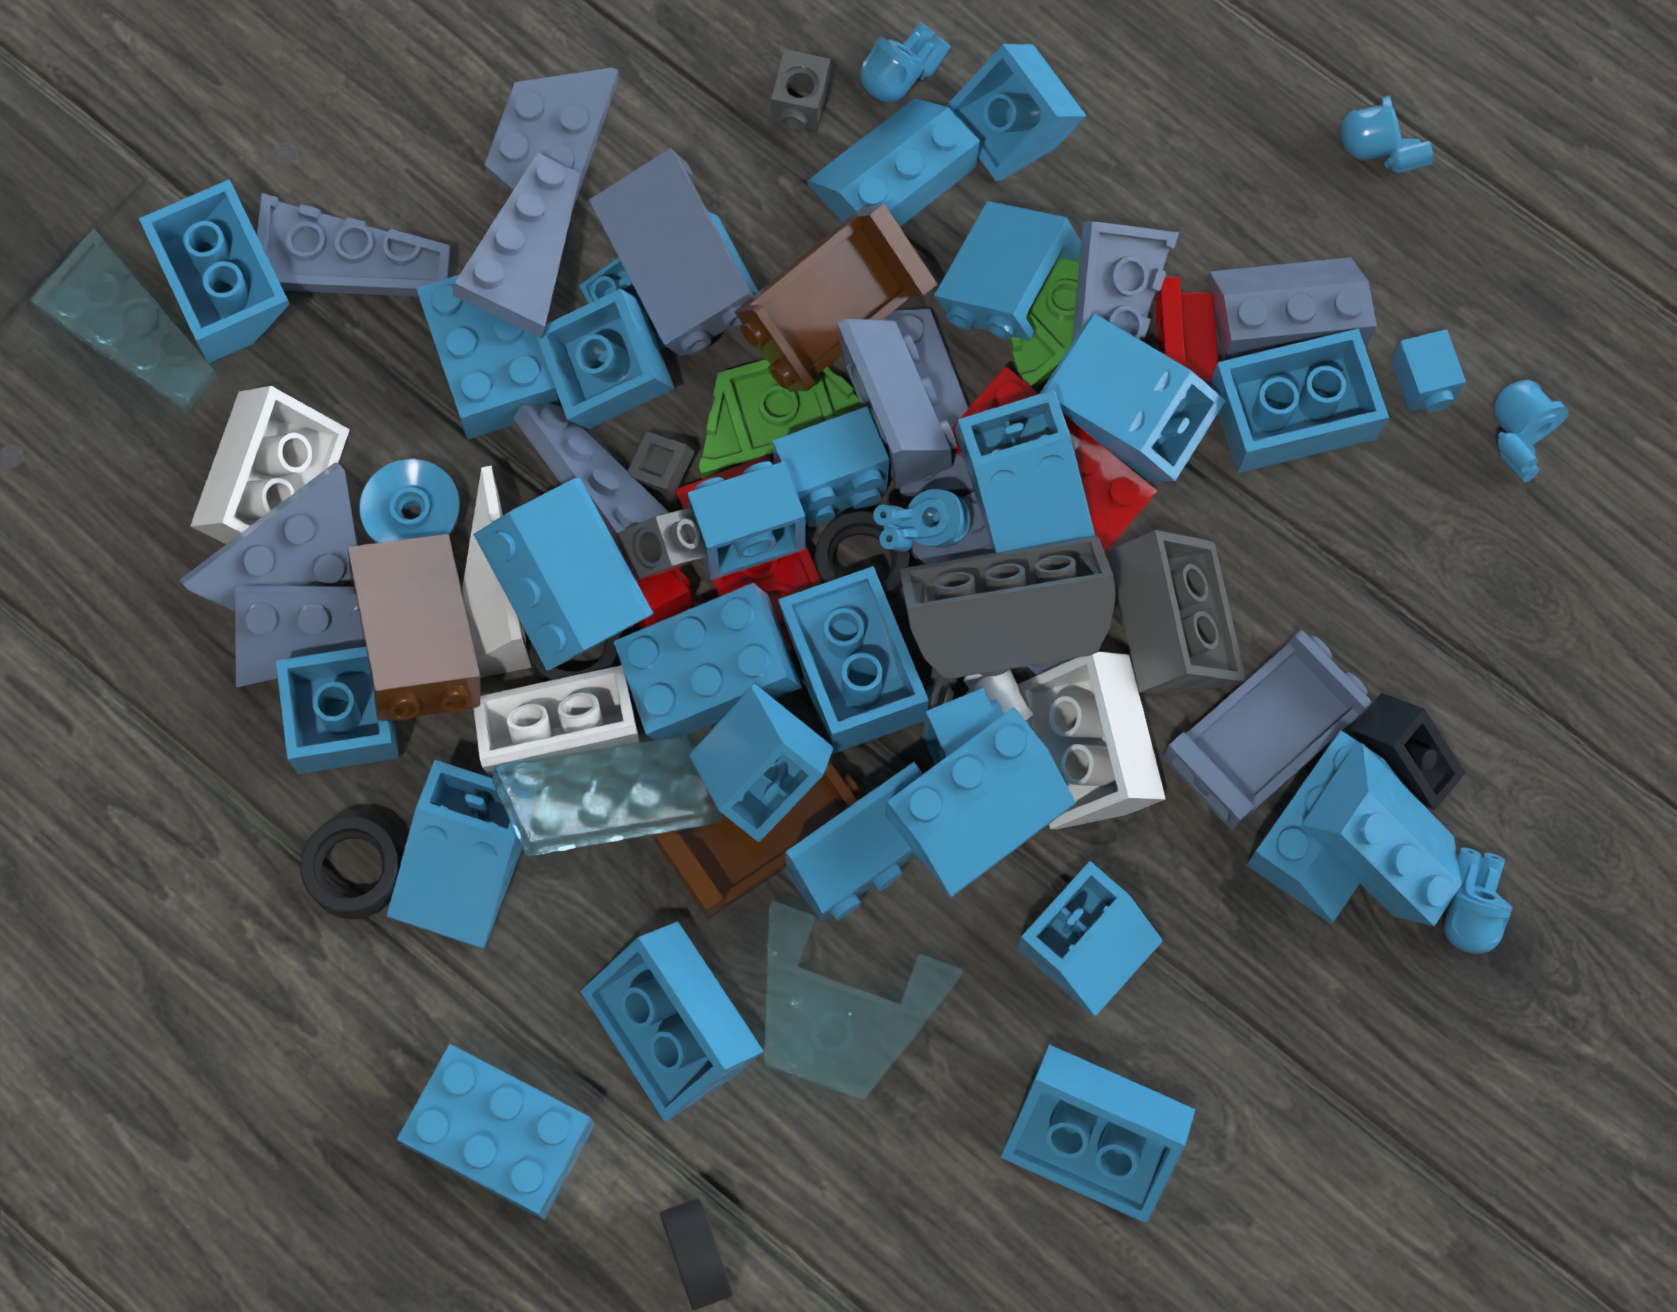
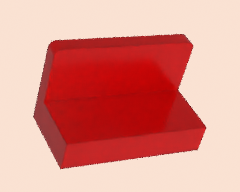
M1165 277L1161 290L1157 291L1154 296L1158 351L1188 368L1209 385L1218 362L1213 294L1210 292L1181 293L1180 277Z

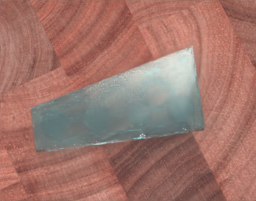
M94 228L31 299L36 309L186 414L217 378L210 364L182 331L168 318L160 305L149 292H146L132 275L131 271L113 253Z

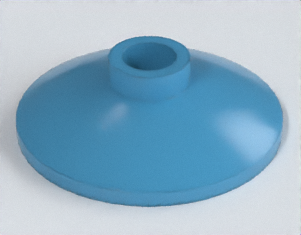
M419 459L399 460L379 469L365 485L360 499L362 524L375 543L444 534L450 535L457 524L460 514L459 494L450 476L437 465ZM415 506L421 509L420 515L415 519L404 517V512L409 507Z

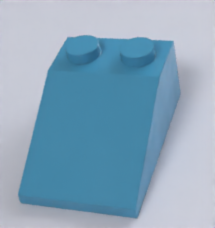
M874 566L778 599L814 710L827 742L834 747L833 754L925 721L929 700Z

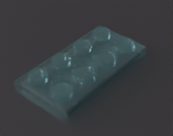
M686 735L495 766L492 778L495 789L527 857L719 823L723 816L715 805L689 756L693 748Z

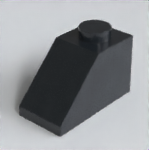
M1381 693L1350 729L1357 741L1383 758L1403 785L1430 809L1436 810L1466 774L1429 714L1422 707Z

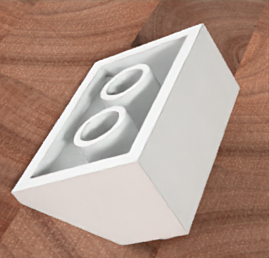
M272 386L239 391L191 527L225 544L229 543L334 462L338 463L350 429Z
M1097 652L1091 656L1075 658L1017 684L1027 707L1034 715L1027 724L1047 747L1076 802L1074 806L1049 824L1050 829H1061L1128 815L1166 799L1129 655Z
M622 665L480 696V706L474 708L482 768L489 776L504 772H517L527 767L555 761H568L577 756L605 750H618L627 745L640 743Z

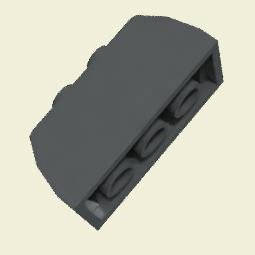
M1098 536L899 569L910 629L923 657L943 678L951 679L975 674L998 676L1012 668L1024 666L1047 668L1057 664L1060 660L1091 656L1098 652L1111 628L1116 596L1114 575Z

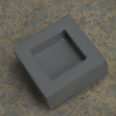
M646 431L627 472L641 485L674 496L675 490L680 485L694 451L685 444Z

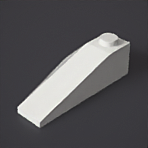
M492 466L481 468L462 588V596L480 678L532 668L525 644L526 635L524 627L473 535L503 516Z

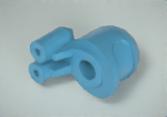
M919 22L904 44L892 39L887 40L880 36L861 67V84L877 100L885 103L900 101L906 96L918 78L924 80L926 77L934 74L951 46L945 40L936 36L931 28Z
M1390 95L1381 97L1380 105L1357 111L1356 109L1349 111L1341 123L1340 134L1345 151L1357 160L1366 161L1390 156L1384 162V166L1398 174L1431 165L1432 160H1434L1430 141L1421 142L1419 139H1401Z
M1518 380L1509 384L1498 395L1494 404V416L1500 426L1506 431V433L1500 432L1497 439L1501 459L1523 482H1528L1540 470L1536 465L1538 459L1535 456L1536 451L1533 444L1560 426L1568 416V409L1561 401L1552 402L1536 382Z
M930 489L919 493L910 502L907 509L894 505H879L873 514L875 522L884 526L885 529L880 534L879 539L882 547L899 552L908 551L914 541L929 547L949 548L955 546L966 537L971 526V513L968 505L959 496L942 489Z
M1461 848L1457 858L1461 886L1450 901L1444 920V932L1446 938L1456 948L1472 954H1483L1491 951L1499 944L1512 912V906L1496 893L1505 859L1493 853H1485L1484 857H1481L1482 855L1473 849Z

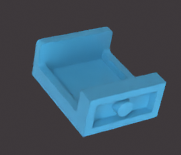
M987 201L934 296L945 310L947 320L960 329L971 330L974 327L989 331L994 336L1004 340L1015 337L1030 341L1034 330L1026 319L1027 312L1057 258L1071 261L1077 260L1081 250V240L1067 217Z

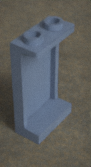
M670 148L595 195L589 201L664 345L679 356H683L685 354L693 355L704 350L711 343V338L724 330L739 328L742 323L734 312L751 299L754 294L749 290L694 187L692 180L695 177L687 162Z
M1301 629L1281 651L1187 734L1183 732L1171 742L1162 757L1231 831L1235 830L1332 743L1340 730L1344 732L1362 716L1371 704V700L1366 696L1368 694L1367 689L1360 679L1350 672L1344 673L1331 660L1332 654L1329 648L1319 638L1315 636L1309 637Z

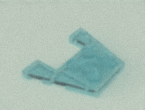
M772 900L769 907L764 1067L863 1103L958 983L963 969L919 953L900 1004L799 968L816 921V916Z

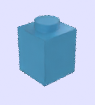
M1447 329L1400 341L1391 358L1409 412L1426 408L1427 412H1437L1448 408L1454 404L1455 399L1466 383Z

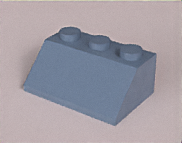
M1351 257L1209 271L1208 274L1210 291L1213 294L1215 321L1222 361L1358 328L1366 348L1377 327L1369 281Z
M844 319L837 322L843 364L862 408L867 406L890 459L889 473L896 489L952 468L951 450L957 448L956 440L948 421L939 422L933 410V406L938 405V399L928 377L920 379L914 364L919 363L920 359L910 334L902 337L896 321Z

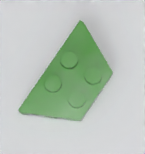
M1080 254L1076 261L1057 258L1026 315L1027 321L1034 330L1030 341L1011 337L1008 340L1018 376L1033 389L1052 376L1071 346Z
M767 359L718 372L713 393L712 410L709 414L706 429L707 435L703 455L699 464L701 479L703 480L766 455L772 461L773 440L861 409L862 406L858 397L854 394V388L841 376L832 373L828 366L813 378L816 384L809 391L789 392L788 389L782 388L775 382L768 370L771 364Z

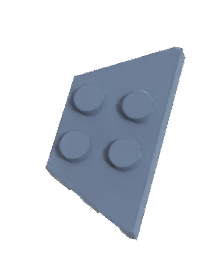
M606 68L515 82L485 162L486 173L499 185L513 192L538 152L581 173L574 201L575 205L619 81L618 69Z
M334 462L179 581L187 590L235 611L236 586H343L350 580L348 547L357 546L344 469L340 464Z

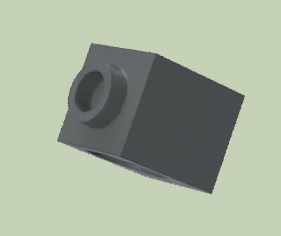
M784 49L771 97V122L779 123L784 128L793 131H802L804 129L818 130L830 84L831 59ZM796 91H804L809 96L795 98L790 94Z
M691 508L655 516L615 533L623 558L636 581L668 573L707 557Z

